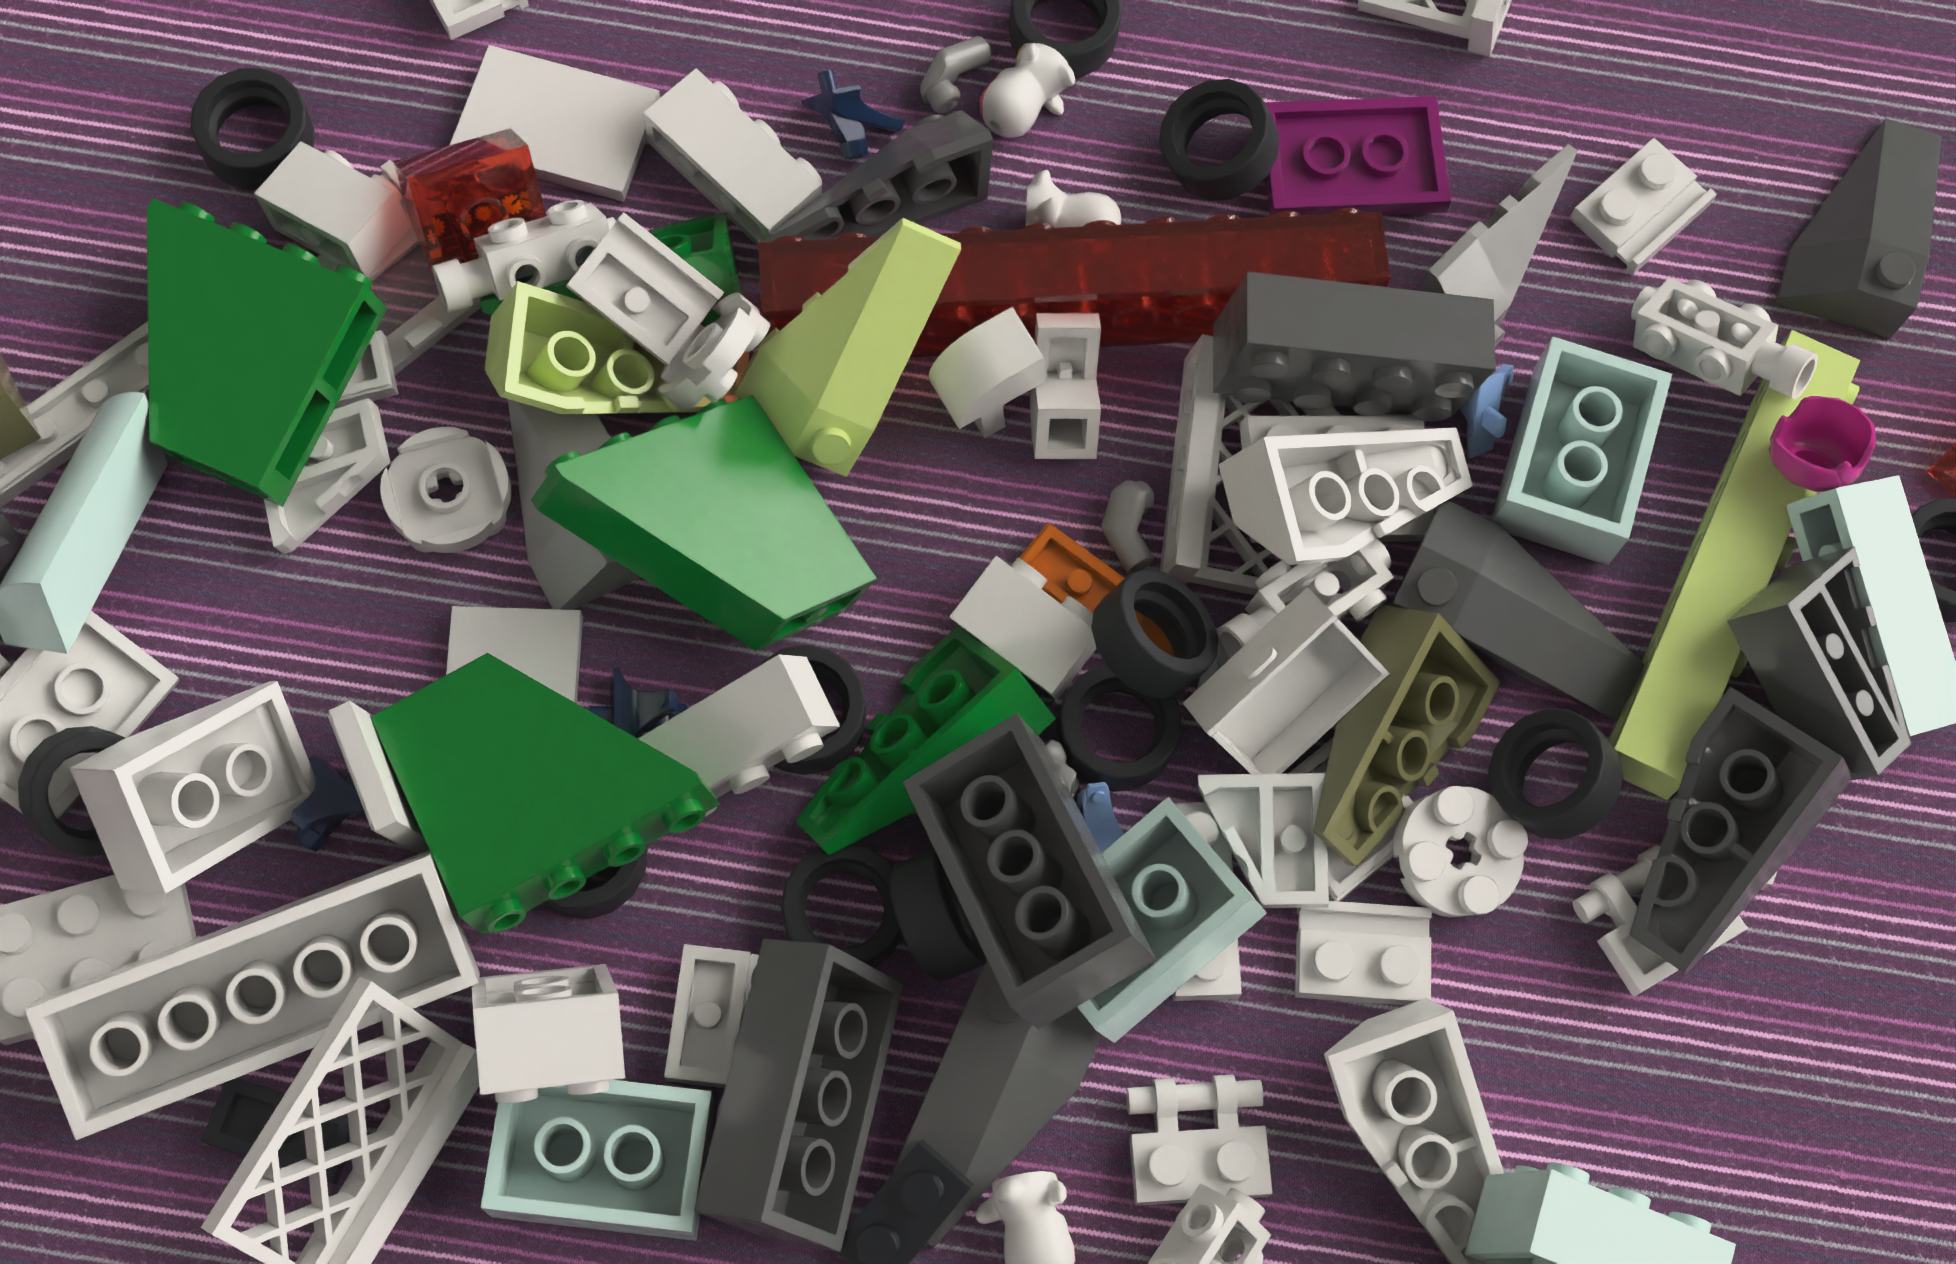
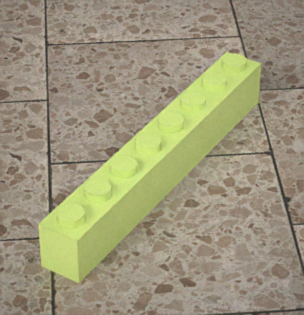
M1794 330L1790 331L1780 345L1788 347L1791 344H1796L1818 354V363L1813 377L1804 392L1797 399H1792L1770 389V381L1761 379L1642 659L1645 665L1608 739L1619 754L1623 780L1666 800L1680 788L1687 766L1685 759L1692 738L1724 696L1723 693L1730 676L1737 678L1748 662L1727 620L1768 586L1773 571L1781 572L1789 561L1797 541L1796 538L1789 535L1792 524L1786 505L1817 494V492L1794 485L1774 466L1769 453L1770 437L1779 418L1782 415L1788 417L1804 397H1832L1853 405L1859 392V386L1851 383L1859 365V359Z

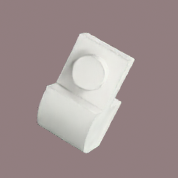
M1011 307L968 331L946 348L933 363L928 379L957 427L961 429L974 421L982 436L986 438L1006 427L1003 411L1004 404L1046 381L1045 361L1014 308Z
M1036 313L1034 342L1044 357L1046 381L1030 390L1031 434L1035 459L1097 458L1101 415L1096 381L1101 333L1099 313Z

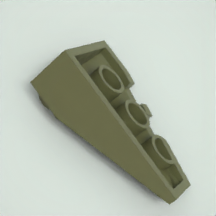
M1381 605L1377 608L1360 640L1364 647L1390 674L1337 722L1313 833L1347 865L1357 867L1401 818L1403 795H1409L1417 785L1428 787L1439 775L1436 764L1451 747L1462 749L1472 738L1500 684L1496 676L1444 618L1436 612Z

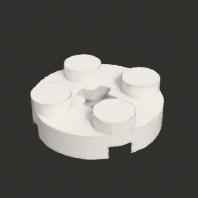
M732 293L713 306L711 309L719 314L720 317L707 327L699 324L671 362L665 365L660 377L668 384L659 386L658 390L678 408L689 410L704 396L713 403L722 398L737 378V372L732 367L744 351L750 352L769 331L770 322L762 317L759 309L740 293Z
M436 427L421 431L408 438L397 449L399 455L392 461L389 470L387 467L384 470L380 484L384 509L395 530L406 538L417 551L424 553L433 551L437 553L464 551L482 543L489 536L499 533L506 523V511L511 501V483L504 461L495 447L487 441L485 444L479 438L469 436L466 430L456 427ZM450 477L453 485H463L462 492L456 494L455 499L450 502L443 503L441 499H431L429 493L439 489L438 480Z
M1450 786L1426 795L1408 807L1396 827L1393 839L1394 858L1399 857L1400 869L1405 877L1400 880L1406 892L1417 904L1424 908H1432V913L1443 917L1487 914L1493 911L1513 893L1523 871L1524 851L1527 848L1528 838L1523 825L1513 820L1504 812L1494 796L1473 787ZM1464 838L1469 843V850L1472 853L1470 863H1461L1458 868H1455L1451 864L1453 853L1450 849L1446 848L1448 839L1457 841Z

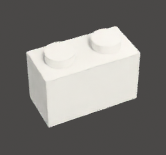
M302 141L297 144L254 193L274 230L338 265H345L357 270L366 277L372 274L412 227L400 203L402 195L391 182L377 174L372 175L370 178L355 170L338 153L332 150H327L323 153Z
M995 556L950 615V618L957 625L1017 667L1021 674L1046 693L1058 700L1096 650L1091 629L1093 613L1069 595L1060 604L1044 592L1042 587L1048 580L1017 557L1010 566L998 556Z

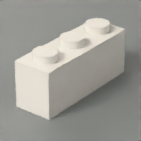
M697 68L643 111L647 142L722 213L727 212L728 218L758 247H760V241L822 195V180L815 168L803 158L799 157L795 160L781 147L779 138L767 123L761 119L753 121L739 108L736 97L727 86L720 81L712 83Z
M779 654L638 739L697 772L716 797L719 798L731 790L734 794H740L763 784L770 778L767 769L784 759L788 763H794L818 752L824 746L821 738L839 728L840 725L807 657ZM717 807L706 812V816L714 812Z

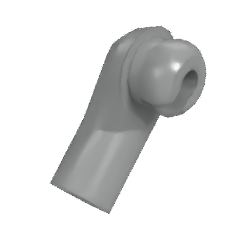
M976 36L942 48L937 52L920 84V94L924 103H930L935 112L947 113L957 106V100L960 99L961 94L959 89L953 84L959 74L988 64L990 61L991 50L983 37Z
M1125 480L1112 490L1101 524L1104 536L1127 574L1144 569L1154 560L1152 553L1138 532L1143 514L1147 513L1148 508L1154 506L1155 501L1152 488L1143 481Z

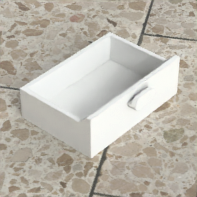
M1307 586L1186 699L1183 704L1210 737H1213L1250 774H1282L1390 673Z

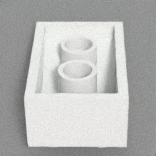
M278 681L266 682L127 737L70 768L120 888L164 894L289 821L292 810L309 797L316 783V777Z
M606 964L479 977V983L472 986L480 1095L495 1093V1101L498 1103H517L537 1098L539 1096L538 1088L567 1085L568 1094H594L609 1090V1080L625 1078L619 997Z

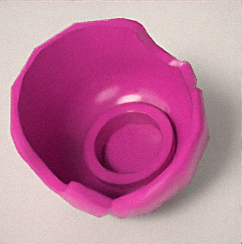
M1822 396L1804 397L1788 417L1782 415L1779 418L1770 437L1769 453L1774 466L1794 485L1817 493L1848 486L1861 475L1876 445L1875 424L1860 408L1841 399Z

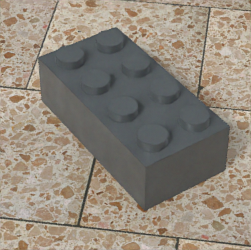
M1247 272L1213 326V393L1233 395L1234 399L1245 403H1258L1267 399L1293 401L1297 407L1304 409H1320L1328 405L1354 407L1355 412L1363 415H1381L1392 411L1411 413L1418 420L1434 422L1451 418L1496 370L1494 299Z
M1018 713L902 781L1009 1006L1037 1029L1157 960L1044 741Z
M763 939L757 965L751 977V989L741 1028L735 1039L734 1055L725 1091L718 1106L717 1122L706 1165L700 1176L699 1192L694 1208L695 1212L773 1241L841 1252L904 984L830 944Z

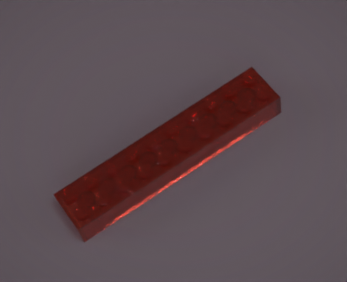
M1342 208L1323 215L1301 216L1297 212L1281 211L1263 218L1240 219L1236 215L1220 214L1202 221L1178 222L1174 218L1159 217L1142 224L1117 225L1112 221L1098 220L1087 223L1082 227L1055 228L1050 224L1036 223L1028 225L1021 230L993 231L988 227L975 226L966 228L959 233H942L941 235L961 243V251L910 357L940 356L946 348L965 333L1011 307L1014 308L1033 341L1035 338L1036 313H1099L1101 325L1099 347L1197 342L1202 334L1213 336L1215 321L1247 272L1388 287L1391 275L1382 212L1362 213L1355 208ZM845 233L835 239L806 240L799 236H783L775 239L773 242L758 243L762 317L770 322V328L766 336L775 328L778 330L783 329L802 312V305L816 292L822 295L848 272V265L880 237H869L862 233Z

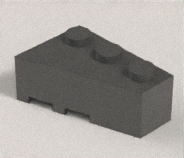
M1855 546L1795 563L1727 620L1737 639L1738 645L1743 650L1778 717L1841 755L1852 774L1850 781L1879 775L1911 744L1889 664L1878 667L1867 629V627L1877 625L1872 605L1861 608L1852 577L1851 568L1860 566Z

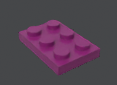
M1437 96L1265 102L1279 134L1278 157L1266 177L1270 220L1447 213L1452 200Z

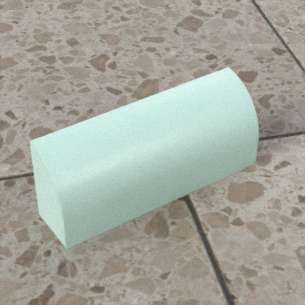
M126 392L108 398L99 408L0 584V634L4 644L65 654L69 653L168 465L164 451L149 441V405L145 393Z
M1899 475L1835 488L1787 504L1786 507L1802 561L1855 546L1860 566L1851 568V573L1861 608L1872 605L1877 625L1867 627L1878 667L1889 664L1909 736L1956 723V661Z

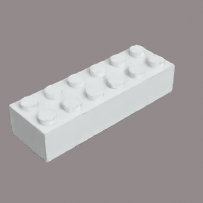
M430 850L41 997L24 1009L75 1140H78L314 1048L359 976L373 982L411 1009L478 984L480 972L451 896ZM371 1002L357 1025V1031L381 1022V1007Z

